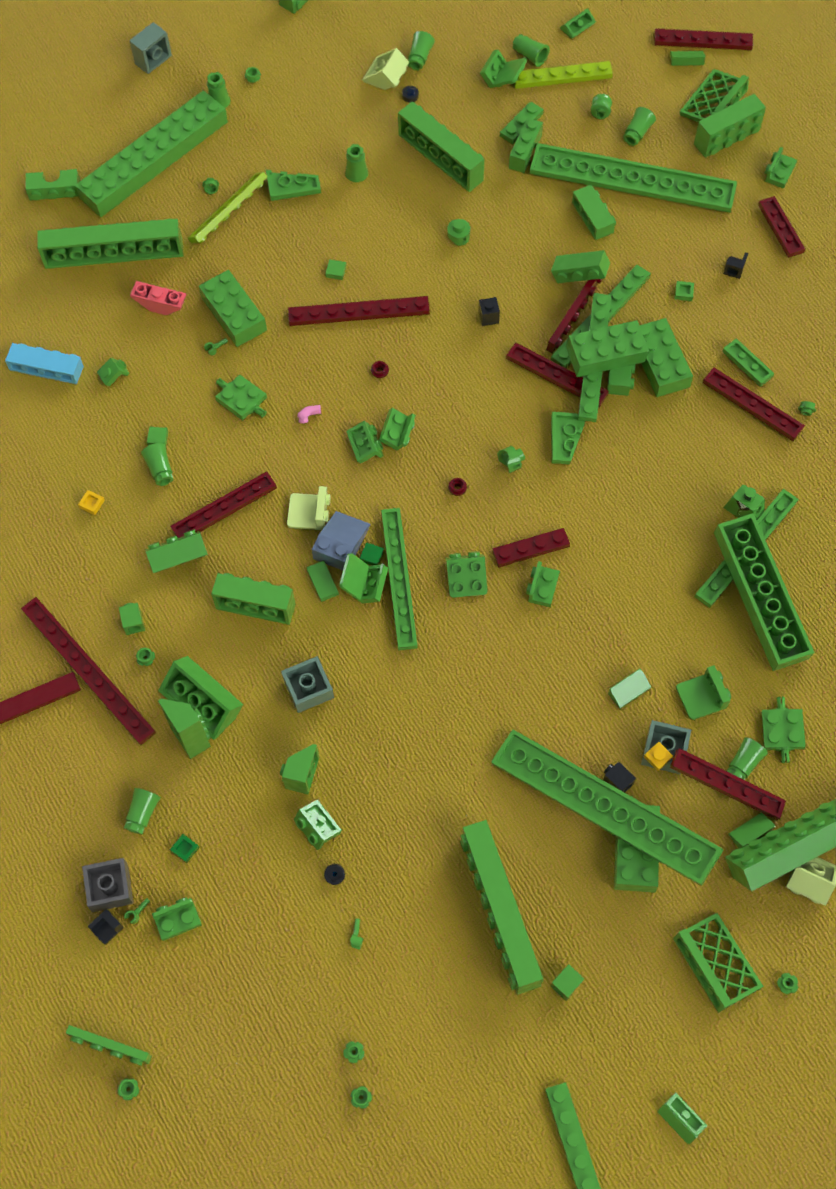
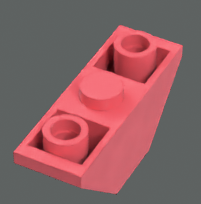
M136 281L130 297L151 312L169 315L181 309L186 293Z

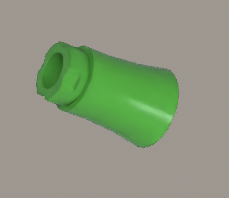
M417 31L413 34L412 46L408 56V66L413 70L419 71L426 63L429 52L435 44V39L431 34L424 31Z
M522 34L515 37L512 48L537 67L543 65L548 58L550 48L546 44L537 42Z
M219 72L210 73L207 76L208 94L224 108H227L230 105L231 99L226 89L225 80Z
M645 107L635 109L633 118L623 135V140L628 145L635 146L642 140L648 129L656 122L654 113Z
M352 144L347 148L345 176L352 182H361L367 178L369 173L365 161V153L359 144Z
M152 444L141 451V455L146 461L156 485L165 486L174 480L165 444Z
M745 737L738 752L729 764L727 772L745 780L768 754L767 750L755 740Z
M134 788L124 829L142 835L161 797L152 792Z

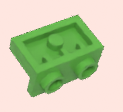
M780 147L778 152H774L771 158L772 164L767 165L764 174L767 175L765 182L784 189L798 160L783 155L784 148Z
M394 408L389 409L379 441L395 450L406 447L410 441L409 434L414 428L416 415L412 413L407 416Z
M363 421L346 431L357 462L360 464L375 455L380 458L384 456L382 452L383 446L377 439V430L374 425Z
M538 561L537 567L533 566L531 578H534L532 584L528 583L526 594L529 595L528 602L551 608L560 571L543 567L542 562Z
M318 799L299 809L294 818L296 826L302 830L309 843L316 850L321 849L325 842L338 836L342 831Z
M181 898L175 902L176 904L169 907L167 905L161 906L156 909V912L152 913L162 941L202 926L192 898Z

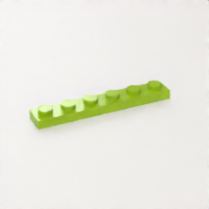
M610 61L523 70L520 72L514 86L515 89L609 79L613 77Z
M264 172L255 173L188 237V240L191 243L199 244L207 239L206 235L209 232L215 231L221 221L223 222L230 217L229 213L231 211L237 210L242 205L241 202L244 199L246 200L253 195L252 191L264 184L263 181L267 178V175Z

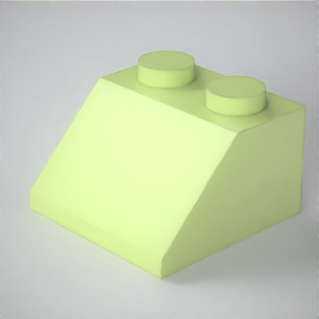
M397 48L390 50L375 58L362 80L364 83L384 90L391 87L394 88L399 84L400 77L406 72L409 61Z
M816 857L791 871L786 888L795 894L808 897L814 903L826 906L836 886V865Z

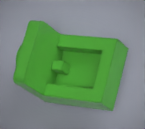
M110 358L97 371V374L107 386H110L121 374L128 376L130 373L126 369L127 365L122 360Z

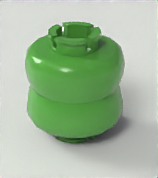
M598 94L593 97L591 114L598 119L607 118L611 113L612 99L606 94Z

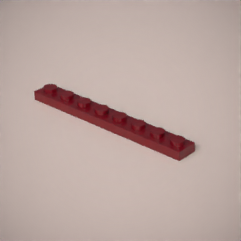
M428 296L288 307L289 326L430 315Z

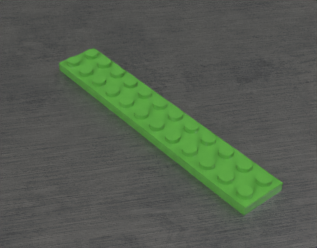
M537 143L530 168V174L585 185L592 184L595 187L731 213L737 181Z
M513 729L491 761L494 766L701 887L723 852V848Z

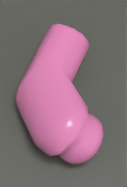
M315 405L302 409L297 415L299 423H307L308 416L321 414L320 405Z

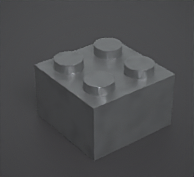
M124 858L82 866L87 907L92 912L134 904L128 863Z

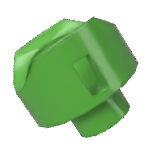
M463 219L452 220L447 226V236L458 246L465 245L470 239L469 223Z
M509 446L497 452L499 462L508 467L509 473L522 467L521 461L525 460V455L521 448L515 450L513 446Z

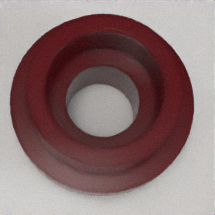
M376 361L371 367V373L376 378H384L389 373V367L383 361Z
M454 478L449 482V492L455 496L463 495L467 490L466 482L461 478Z

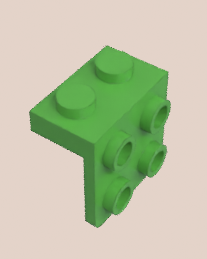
M498 49L493 50L480 71V75L489 88L513 84L524 69L527 59L520 58L507 62Z
M479 551L468 552L466 556H461V553L449 554V557H445L449 594L451 597L487 594L486 566L483 554H480Z
M347 554L339 586L362 604L380 602L388 567L384 564L368 566L354 554Z
M715 665L707 667L704 675L679 683L676 686L679 697L691 720L724 710L731 701L730 691L724 687L722 674L716 670Z

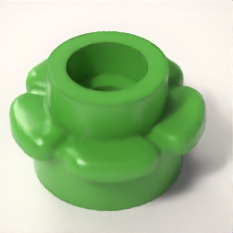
M250 67L246 70L245 78L248 82L255 83L261 78V73L256 67Z
M207 178L202 183L204 191L208 194L216 193L219 182L213 178Z
M802 401L798 407L801 414L805 416H811L812 413L816 412L815 403Z
M141 648L136 654L137 663L141 666L151 665L155 659V653L149 648Z
M790 973L782 974L781 978L777 981L779 989L784 994L795 993L798 989V979L794 975H790Z
M354 1041L346 1044V1049L343 1051L344 1057L350 1063H357L364 1057V1047L360 1042L354 1043Z
M126 1078L120 1082L118 1094L124 1100H132L133 1097L138 1095V1082L135 1079Z
M364 1086L355 1088L351 1093V1103L356 1108L364 1109L372 1101L371 1092H368V1089Z

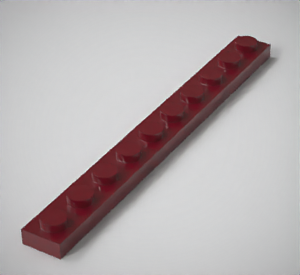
M37 597L21 608L22 612L140 746L156 734L151 725Z

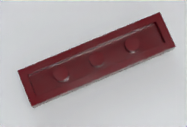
M773 196L759 201L758 206L787 257L790 258L804 253L805 247L776 197Z
M561 528L493 548L492 552L497 566L500 568L570 547V542L565 529Z

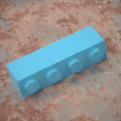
M12 343L5 359L10 371L72 384L78 383L84 367L81 358L75 354L68 355L56 350L49 351L41 347H30L22 343Z

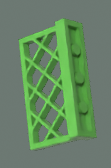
M713 69L680 110V116L699 122L705 119L701 115L709 113L711 116L740 101L748 90L749 77L742 75L741 78ZM714 76L721 78L720 80L713 81ZM729 82L736 83L735 85L727 86ZM724 84L723 88L716 89L715 87L716 85ZM707 87L713 88V90L706 92L704 91V89ZM727 92L726 96L719 97L718 95L719 93ZM715 95L716 98L708 100L706 96ZM704 97L705 100L700 102L695 101L696 99ZM718 103L719 105L710 108L709 104ZM705 105H706L707 108H708V109H704V110H700V111H699V109H698V107L705 106ZM695 108L696 110L695 112L691 113L687 112L688 109Z
M718 913L678 932L673 938L718 1013L764 987ZM715 920L719 927L718 933L707 930L709 922ZM693 931L703 933L701 943L694 941L690 933ZM706 934L717 938L715 947L705 944ZM721 939L728 941L730 944L729 952L719 949ZM704 948L714 951L713 961L704 958ZM718 953L729 956L727 966L716 963ZM732 958L740 960L742 963L741 970L730 967ZM715 967L726 970L724 980L716 977L714 974ZM729 972L740 975L739 984L728 981ZM744 976L751 978L755 987L750 989L742 986ZM727 986L737 989L736 997L731 1000L726 993Z

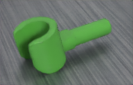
M224 338L215 344L208 342L204 345V349L208 351L209 355L213 356L216 354L217 348L228 342V339Z
M146 898L134 911H127L124 918L128 919L131 914H134V919L130 923H137L139 921V914L150 900Z
M355 919L350 945L360 950L364 938L358 936L360 919Z

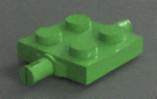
M238 375L230 383H226L221 378L216 381V384L223 389L215 396L216 401L241 420H244L249 414L254 412L262 418L266 415L267 411L263 410L260 404L267 398V394L246 378Z
M777 697L776 709L762 710L761 712L764 748L781 752V763H785V756L786 763H790L789 751L805 749L806 747L803 710L788 709L785 707V697Z

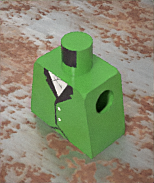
M742 484L724 506V509L737 518L754 513L756 520H758L764 512L765 499L757 494L754 488Z

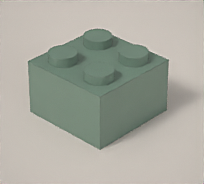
M154 22L129 40L135 65L147 74L151 73L172 56L167 32Z
M318 656L281 671L283 681L298 713L334 698L333 689Z
M652 720L641 765L654 768L644 758V755L658 742L673 757L678 748L687 751L691 730ZM673 758L660 769L681 774L670 768Z

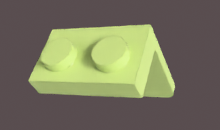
M319 486L318 495L291 494L287 520L289 528L323 530L325 522H328L329 511L326 510L331 500V494L327 493V487Z

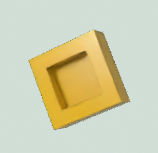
M87 490L78 506L96 515L105 499Z
M658 742L644 755V758L659 771L673 758V755Z

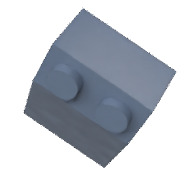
M336 511L320 532L312 548L313 559L319 562L324 561L327 565L343 570L347 554L352 553L356 556L370 527V523Z

